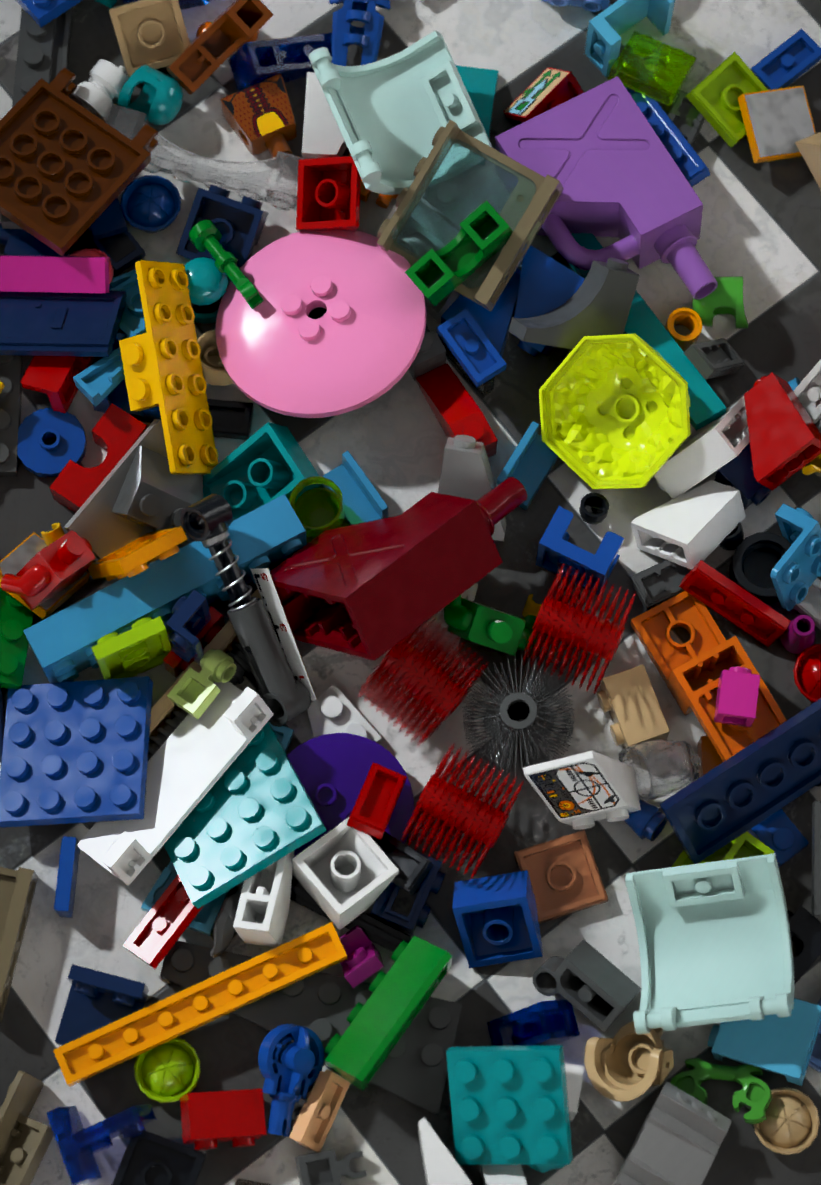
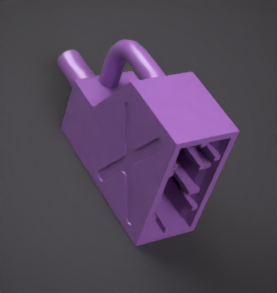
M618 76L495 136L497 151L543 177H546L547 174L554 177L562 184L564 190L537 233V236H548L557 252L569 264L582 270H590L593 260L607 263L609 257L623 261L632 258L638 269H641L661 259L662 263H670L694 299H702L717 288L718 282L695 247L697 240L700 239L703 203ZM496 166V173L511 195L519 179ZM571 233L593 234L595 237H618L619 241L605 248L593 250L580 246Z

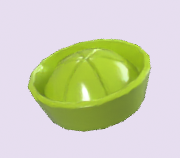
M180 1038L170 1040L138 1055L134 1065L135 1080L140 1090L150 1099L161 1103L177 1102L185 1094L191 1093L196 1087L201 1074L200 1060L195 1049Z

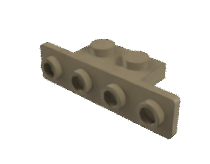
M21 1070L18 1071L14 1081L10 1084L7 1096L0 1108V1185H30L56 1132L55 1129L28 1117L43 1087V1082Z

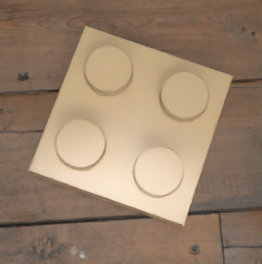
M139 0L108 9L128 77H131L143 65H148L154 69L170 66L190 45L178 0Z

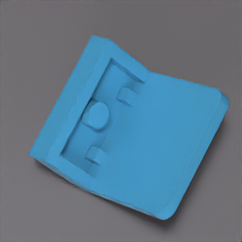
M783 503L775 513L782 536L792 545L773 567L770 577L781 607L790 611L796 604L801 603L805 599L809 587L817 577L821 576V527L819 522L802 508L794 509Z

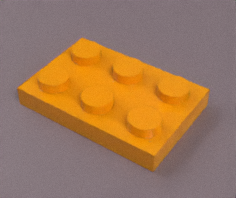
M182 526L150 532L93 562L88 570L93 579L105 577L107 581H111L115 578L119 580L126 576L131 578L149 568L146 562L150 563L157 559L161 561L180 551L178 545L188 540Z

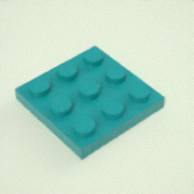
M563 1045L450 1047L446 1051L456 1162L459 1165L570 1164L572 1162L573 1154Z

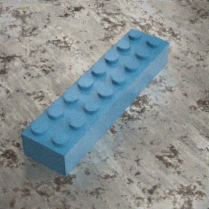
M285 494L232 521L228 529L229 539L233 541L230 548L233 554L239 556L237 561L239 569L246 572L243 577L246 585L251 582L256 584L251 569L268 568L271 571L307 544L306 530ZM194 541L180 548V551L171 557L161 561L159 559L149 564V568L131 578L126 576L23 630L49 683L73 682L79 677V672L89 667H92V669L99 668L91 647L97 645V641L107 634L117 632L119 635L132 629V624L142 618L152 617L154 619L160 616L168 632L166 623L173 615L171 613L173 606L182 596L188 597L194 589L206 598L208 605L218 599L222 601L229 600L227 591H222L225 586L221 577L215 576L218 573V569L214 560L209 561V558L212 557L209 548L203 547L201 541Z

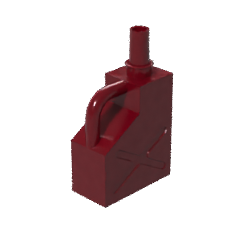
M508 477L478 500L430 492L399 516L329 529L322 532L270 571L294 639L372 661L377 660L503 563L492 539L495 529L494 525L527 500V492L523 484L514 477Z

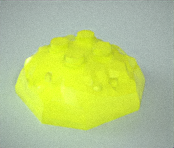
M635 333L584 336L539 389L542 441L592 489L645 487L691 434L688 382L658 351Z

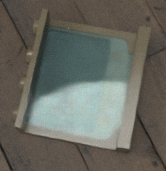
M449 120L446 127L441 126L432 140L434 147L428 157H423L418 162L414 170L415 179L409 189L404 188L399 194L395 204L398 208L392 218L385 219L377 233V237H379L377 244L386 251L391 250L403 256L412 266L431 248L437 251L450 243L461 229L459 224L487 200L510 226L513 233L500 250L456 287L454 291L491 312L564 188L560 181L548 174L546 177H543L461 131L454 121Z

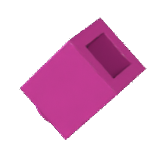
M730 667L729 670L722 671L718 682L714 722L745 727L752 726L756 717L760 675L751 674V670L745 667Z

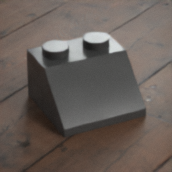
M139 445L112 512L153 531L182 526L180 521L182 511L203 499V474L172 475L167 457ZM186 534L188 540H186V541H184V542H188V543H189L190 540H191V538Z

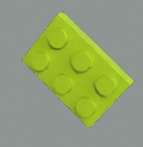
M160 616L154 619L152 617L142 618L132 624V629L119 635L117 632L107 634L97 641V645L91 647L103 679L135 677L164 664L163 658L172 650L168 639L166 627Z

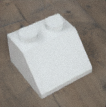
M349 817L292 859L293 876L339 930L369 909L399 873L398 868L368 834L346 825Z

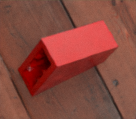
M772 372L767 376L759 378L754 383L753 388L744 394L754 477L758 483L773 491L821 454V433L788 382Z

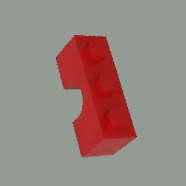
M112 403L91 431L94 442L107 451L105 460L96 467L86 468L70 459L49 487L53 499L76 513L148 428L147 425Z

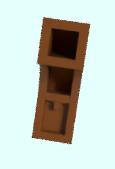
M236 0L186 48L166 71L189 95L193 94L227 58L248 41L274 14L260 0Z

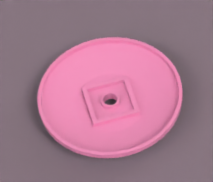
M359 230L300 231L267 245L254 254L240 268L264 301L252 309L232 281H230L219 304L215 327L216 344L219 356L230 379L242 393L258 405L282 415L298 418L337 416L361 408L378 399L389 391L408 371L424 339L427 320L426 301L422 291L405 273L411 267L410 263L403 256L391 250L386 251L377 244L379 238ZM322 307L326 309V313L321 318L312 319L308 317L309 313L315 308Z

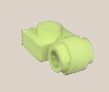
M208 650L201 658L200 667L202 670L200 673L189 667L167 695L173 703L196 719L202 716L221 692L217 685L214 684V681L226 683L236 673L237 667L234 664L233 658L222 650Z

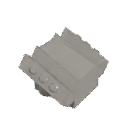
M666 1081L653 1107L646 1116L617 1174L618 1177L614 1185H702L732 1120Z

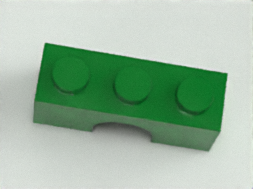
M487 200L459 224L461 229L450 243L437 251L431 248L405 271L408 277L434 306L500 250L513 233L510 226Z

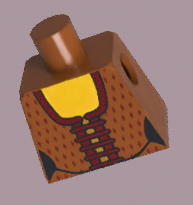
M281 74L221 99L222 114L225 120L252 155L268 150L273 161L276 163L285 161L292 155L288 141L297 136L296 122Z

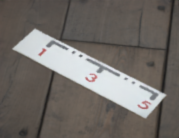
M251 569L264 607L294 678L307 688L311 700H317L269 569Z

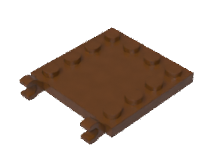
M63 68L50 84L41 78L0 120V213L61 256L151 162L150 152L158 144V141L154 139L158 131L150 125H144L138 134L130 140L68 96L71 95L77 86L72 82L76 75L67 68Z

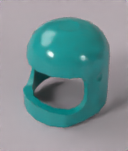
M143 65L124 84L118 98V109L127 115L139 114L147 118L151 124L165 125L178 115L183 104L184 92L181 85L172 77L148 65ZM144 83L138 98L129 105L134 87Z
M194 258L184 265L189 280L188 289L191 304L201 306L212 304L225 294L229 286L227 275L219 272L214 264L215 260L211 258ZM218 310L207 314L194 312V321L205 324L216 322Z

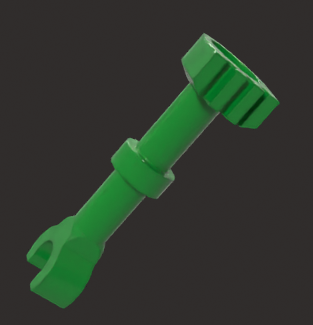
M205 219L195 224L189 232V238L199 252L208 250L215 259L214 264L219 272L225 273L252 309L262 303L264 300L258 294L257 289L236 265L237 259L231 252H226L219 243L222 235L214 223L209 219Z

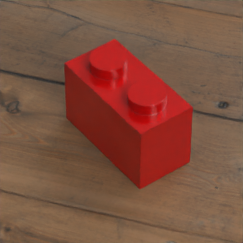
M263 1088L187 1093L180 1098L183 1144H194L195 1150L218 1148V1142L232 1141L233 1148L255 1146V1140L266 1135Z

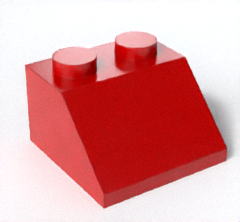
M352 156L298 160L296 230L354 231L359 228L361 177Z

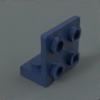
M72 964L68 980L72 985L55 1042L61 1046L143 1009L149 989L145 983Z

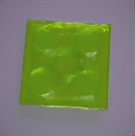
M634 31L613 64L608 79L611 80L618 76L625 87L671 106L694 68L697 57L657 41L649 35Z

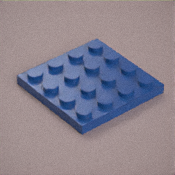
M149 676L22 685L21 689H8L0 770V828L144 819L153 681Z

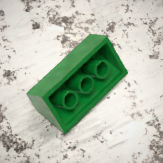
M415 935L409 943L403 940L390 958L395 962L387 974L380 971L371 983L368 990L373 994L365 1005L358 1002L348 1015L346 1021L350 1023V1026L342 1036L336 1033L324 1049V1052L328 1055L325 1059V1064L358 1089L364 1091L450 970L453 955Z

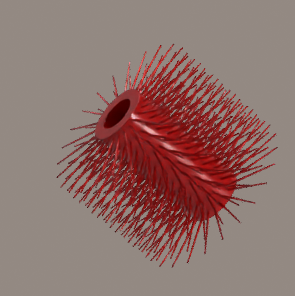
M561 565V571L558 570L559 573L554 578L551 589L549 588L550 592L548 591V595L545 597L537 614L533 632L530 636L531 639L525 649L526 652L523 658L527 660V657L529 658L528 655H530L529 652L535 648L530 661V666H532L542 646L541 656H539L540 659L537 663V668H540V663L543 664V658L547 656L546 653H548L547 650H549L550 644H553L548 653V661L545 663L546 668L543 671L547 670L548 665L552 663V657L557 652L558 654L552 667L553 670H551V674H554L553 672L557 670L556 667H558L560 659H562L561 656H563L564 650H567L558 674L560 676L563 674L564 669H566L565 666H567L569 658H571L570 655H572L573 649L576 647L572 656L573 659L568 667L569 670L565 676L566 683L568 681L567 678H569L570 673H572L575 667L574 665H576L575 662H577L579 654H581L582 657L577 665L572 685H574L583 664H585L588 653H591L579 687H582L589 673L588 671H590L591 665L594 662L593 660L598 656L586 691L591 686L603 658L605 662L593 693L595 694L609 663L612 662L625 631L624 625L628 619L627 617L631 611L636 594H633L628 607H626L623 619L621 618L620 625H617L629 590L627 589V592L624 594L612 623L610 619L613 615L612 613H614L613 611L617 605L622 588L620 587L616 593L617 595H615L605 619H603L604 613L609 605L614 584L606 595L604 604L602 603L599 615L595 616L600 608L599 605L606 590L607 580L603 588H601L599 596H597L598 599H596L594 607L592 606L591 613H589L600 579L598 578L599 581H596L586 602L585 599L590 591V583H592L593 579L590 576L591 579L587 581L588 584L583 589L580 600L576 603L586 576L584 574L581 576L575 593L573 592L574 595H572L571 593L577 580L576 577H578L577 572L579 571L576 570V575H573V580H571L570 585L568 584L567 587L566 585L570 578L568 575L571 573V571L567 570L561 586L558 587L563 574L562 571H564V567ZM538 633L539 639L535 647L531 649L530 647L533 643V640L535 639Z
M426 623L392 647L378 665L380 667L368 679V685L370 686L368 690L371 688L375 693L373 698L378 694V697L384 700L385 708L388 706L389 710H392L391 707L396 705L397 707L393 708V714L396 718L399 716L396 713L397 711H404L398 719L402 722L401 719L403 717L407 718L403 722L405 728L408 722L411 724L412 719L416 721L415 725H412L409 729L411 733L413 732V727L415 729L416 727L417 729L421 728L414 734L416 739L418 734L422 735L421 732H424L427 727L429 728L425 734L426 736H423L419 741L421 744H423V739L426 741L429 736L431 737L430 734H433L438 726L440 727L443 720L445 721L458 708L467 696V691L479 681L477 679L482 673L481 670H475L478 665L477 661H474V667L471 665L472 656H469L470 659L468 661L460 662L468 656L465 651L463 656L460 654V658L456 659L455 656L458 651L455 649L453 653L450 652L452 650L451 642L447 643L446 639H443V643L441 642L444 635L442 636L439 633V637H434L431 641L432 634L430 633V628L428 632L426 631ZM432 628L435 633L438 631L437 628ZM458 645V649L461 651L463 647Z
M451 746L446 755L444 754L440 765L438 764L435 774L431 775L416 804V811L408 821L409 824L403 832L402 838L405 840L407 834L410 833L415 823H417L412 831L413 834L409 839V843H413L415 837H417L416 835L422 829L416 844L419 847L431 827V832L426 839L423 850L426 851V847L431 844L435 836L436 840H434L435 842L429 853L432 855L438 844L440 845L439 842H441L445 834V840L437 854V857L440 858L455 832L456 836L449 845L450 848L443 860V864H445V860L449 859L464 833L465 835L459 843V847L453 855L449 867L451 868L454 865L456 859H458L457 857H459L461 851H463L462 849H464L467 841H469V845L459 862V868L456 869L457 871L463 866L471 849L473 850L476 841H478L479 843L472 852V856L464 870V876L472 866L475 858H477L481 847L483 848L485 844L486 846L482 850V854L477 861L478 863L472 871L471 878H473L479 867H481L490 848H493L510 816L508 814L518 798L517 796L521 791L524 780L518 786L516 792H514L503 812L502 808L506 804V800H508L517 778L513 779L499 804L497 801L504 791L503 789L508 782L507 778L510 777V773H508V777L504 778L495 795L494 790L502 776V769L498 776H496L497 778H495L496 780H494L492 786L490 785L486 796H484L483 794L488 788L489 782L494 775L493 771L495 770L491 769L482 787L479 786L489 765L488 761L487 765H485L486 767H484L485 769H482L478 778H476L475 775L482 763L480 758L467 780L466 776L472 768L475 757H471L463 771V763L466 762L469 754L466 751L454 770L455 762L458 761V755L461 754V750H457L449 764L448 760L454 749ZM476 778V780H475V782H474V784H473V787H472V789H471L470 786H471L472 782L474 781V779ZM494 794L493 799H492L491 803L489 804L488 802H489L490 798L492 797V795Z

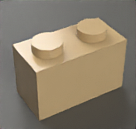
M644 664L602 678L601 691L597 692V698L604 713L609 711L614 724L610 725V731L616 746L622 745L625 754H629L667 740L670 730Z

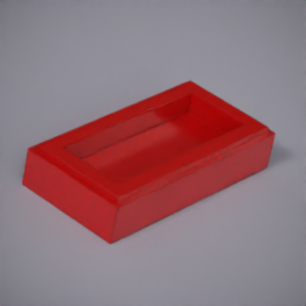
M373 762L346 825L381 840L407 776Z

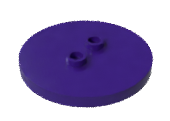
M333 733L312 738L300 744L287 755L327 831L294 850V857L351 815L373 762L407 776L401 764L388 750L380 744L359 735ZM408 777L385 832L399 841H402L403 832L408 826L407 823L414 811L413 792ZM407 834L405 840L402 841V843H406L409 834Z

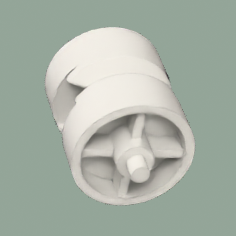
M100 59L89 72V82L84 81L78 84L76 89L69 95V98L104 122H107L114 114V104H118L119 94L129 79L124 73L126 69L122 65L117 67L107 60Z

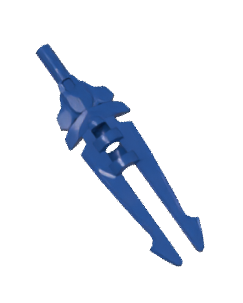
M330 0L329 4L344 3L341 9L333 12L332 63L346 66L349 45H359L362 47L361 65L376 62L385 18L376 12V6L390 10V0ZM361 21L365 26L355 27L351 25V22Z

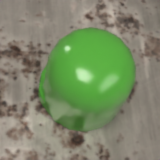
M743 276L714 277L718 282V286L711 294L698 300L692 296V308L701 317L702 325L713 327L714 316L729 314L735 317L736 329H748V321L743 304Z

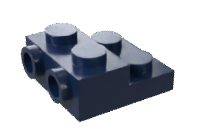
M211 184L209 190L198 187L176 254L191 260L200 257L215 260L207 249L205 252H199L189 238V232L195 224L209 219L222 235L219 243L226 252H231L237 259L236 265L241 268L250 259L254 245L258 244L269 212L260 210L263 203L243 196L241 202L228 198L230 191Z

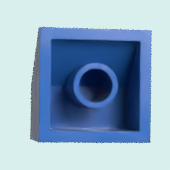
M528 870L454 882L452 910L469 968L543 957L536 899Z

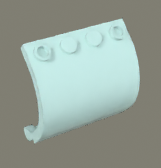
M433 31L413 45L390 57L359 66H340L331 63L332 57L327 47L315 49L308 55L366 189L384 195H397L404 188L409 189L415 179L414 170L418 162L423 157H428L434 147L432 140L441 126L446 127L449 120L454 121L461 131L492 147L443 36L438 31ZM455 144L452 146L429 187L450 180L486 159L459 144Z
M775 854L626 873L625 883L635 919L641 961L639 1011L634 1012V1026L637 1034L650 1033V1029L662 1028L663 1031H672L679 1027L751 1019V1021L764 1020V1016L777 1014L779 1018L791 1017V1011L794 1008L793 952L785 895Z

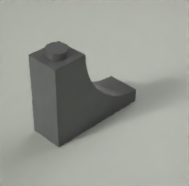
M609 257L607 263L593 260L587 277L569 300L555 310L537 317H512L508 331L524 342L571 350L584 336L623 334L640 275L628 269L629 263L620 259Z

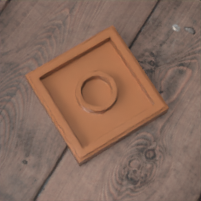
M585 830L514 852L519 871L528 870L536 899L539 924L608 902V897Z

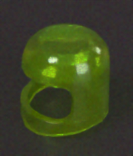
M311 476L301 480L293 488L289 502L306 530V535L316 538L326 530L342 526L345 519V506L341 490L333 481L322 476ZM311 484H324L334 490L332 491L327 488L310 489L304 492L295 504L297 494L304 487Z

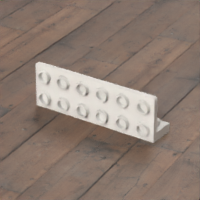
M229 681L226 683L215 682L214 684L217 685L221 692L202 716L196 719L188 714L148 761L144 819L96 822L78 843V847L129 886L274 715L260 695L251 688L247 687L242 691Z

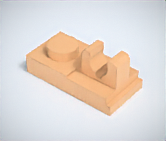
M328 1069L325 1072L320 1071L312 1091L307 1094V1099L305 1100L307 1102H304L300 1113L294 1120L289 1138L309 1150L320 1152L350 1086V1082Z

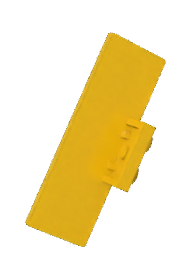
M140 260L135 262L146 333L119 340L130 411H143L159 406L169 469L172 475L209 474L218 465V451L215 447L212 416L209 412L206 394L207 386L203 377L200 359L201 350L196 336L195 315L191 306L188 289L189 280L185 266L181 263Z

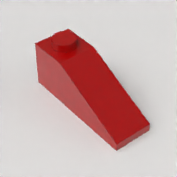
M448 363L416 378L418 386L447 438H454L456 435L474 437L476 442L484 443L488 458L496 455L498 440L481 409Z

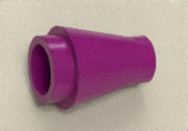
M799 615L790 621L787 630L780 636L781 643L786 650L794 654H801L805 649L815 645V623L810 616Z

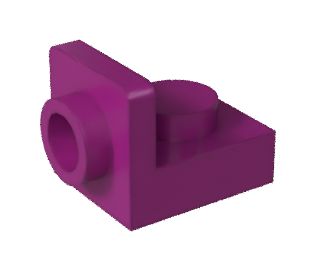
M355 926L339 938L348 959L340 962V964L342 965L344 977L352 988H355L384 967L380 952L360 926Z

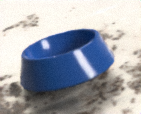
M146 175L135 179L125 188L121 196L120 206L124 218L133 227L144 232L156 233L165 230L174 222L181 208V197L178 189L170 180L161 176Z

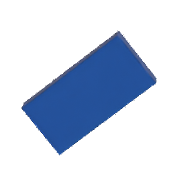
M63 836L61 839L54 910L59 917L73 918L80 853L77 837Z

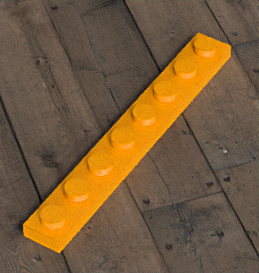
M330 922L62 1045L53 1051L66 1083L71 1087L348 959L333 923Z

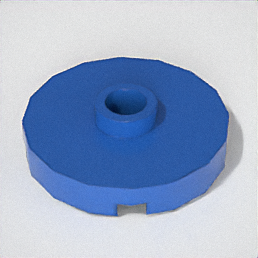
M51 407L36 410L27 416L18 427L17 456L26 470L36 476L44 478L56 476L57 478L70 459L80 464L85 457L87 441L84 428L78 419L69 412L65 414L53 411ZM46 438H56V442L54 444H44Z

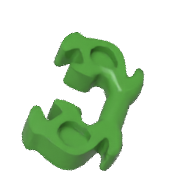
M690 1058L685 1060L687 1068L693 1070L681 1072L671 1080V1084L706 1105L708 1093L704 1087H701L702 1082L710 1079L735 1081L743 1086L740 1091L734 1092L732 1099L734 1110L739 1112L742 1106L750 1109L749 1112L743 1115L745 1122L749 1124H757L766 1120L765 1112L772 1100V1093L764 1081L754 1077V1075H763L761 1068L749 1064L739 1066L711 1064L702 1059Z

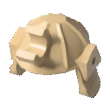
M631 1021L621 1027L614 1038H590L585 1046L584 1063L586 1073L594 1088L608 1099L623 1102L640 1097L651 1086L661 1085L674 1068L673 1050L665 1048L664 1040L660 1038L663 1029L655 1028L650 1029V1033L637 1034L634 1021Z

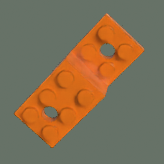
M683 591L631 619L630 625L683 714L686 716L694 712L723 762L787 721L760 676L756 717L752 726L743 727L714 722L718 682L722 671L729 670L730 667H745L751 670V674L759 675L738 638L734 636L726 640L706 605L688 592ZM675 627H683L689 632L690 640L684 644L676 643L671 639L670 631Z

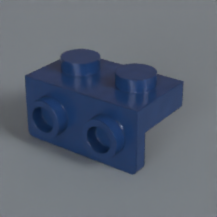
M194 589L188 597L184 595L175 603L171 610L173 615L166 625L170 635L168 639L174 645L171 648L174 653L186 662L193 659L200 665L204 654L197 635L211 620L206 598Z

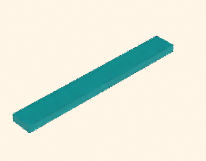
M571 233L582 247L593 250L603 248L593 234ZM569 264L575 273L583 278L587 277L589 270H582ZM635 291L623 334H637L658 351L688 382L690 423L697 431L725 414L727 407L686 357L684 351L640 294Z

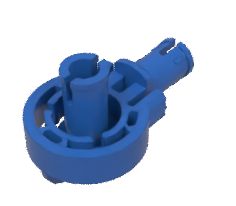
M283 1024L272 1029L263 1039L259 1049L258 1064L260 1072L265 1078L263 1092L270 1094L269 1097L272 1098L266 1133L290 1136L295 1102H299V1099H307L309 1086L316 1081L320 1071H322L324 1048L320 1038L311 1029L294 1024Z

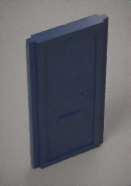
M109 290L110 292L106 294L0 292V355L109 357L112 354L125 309L126 291Z

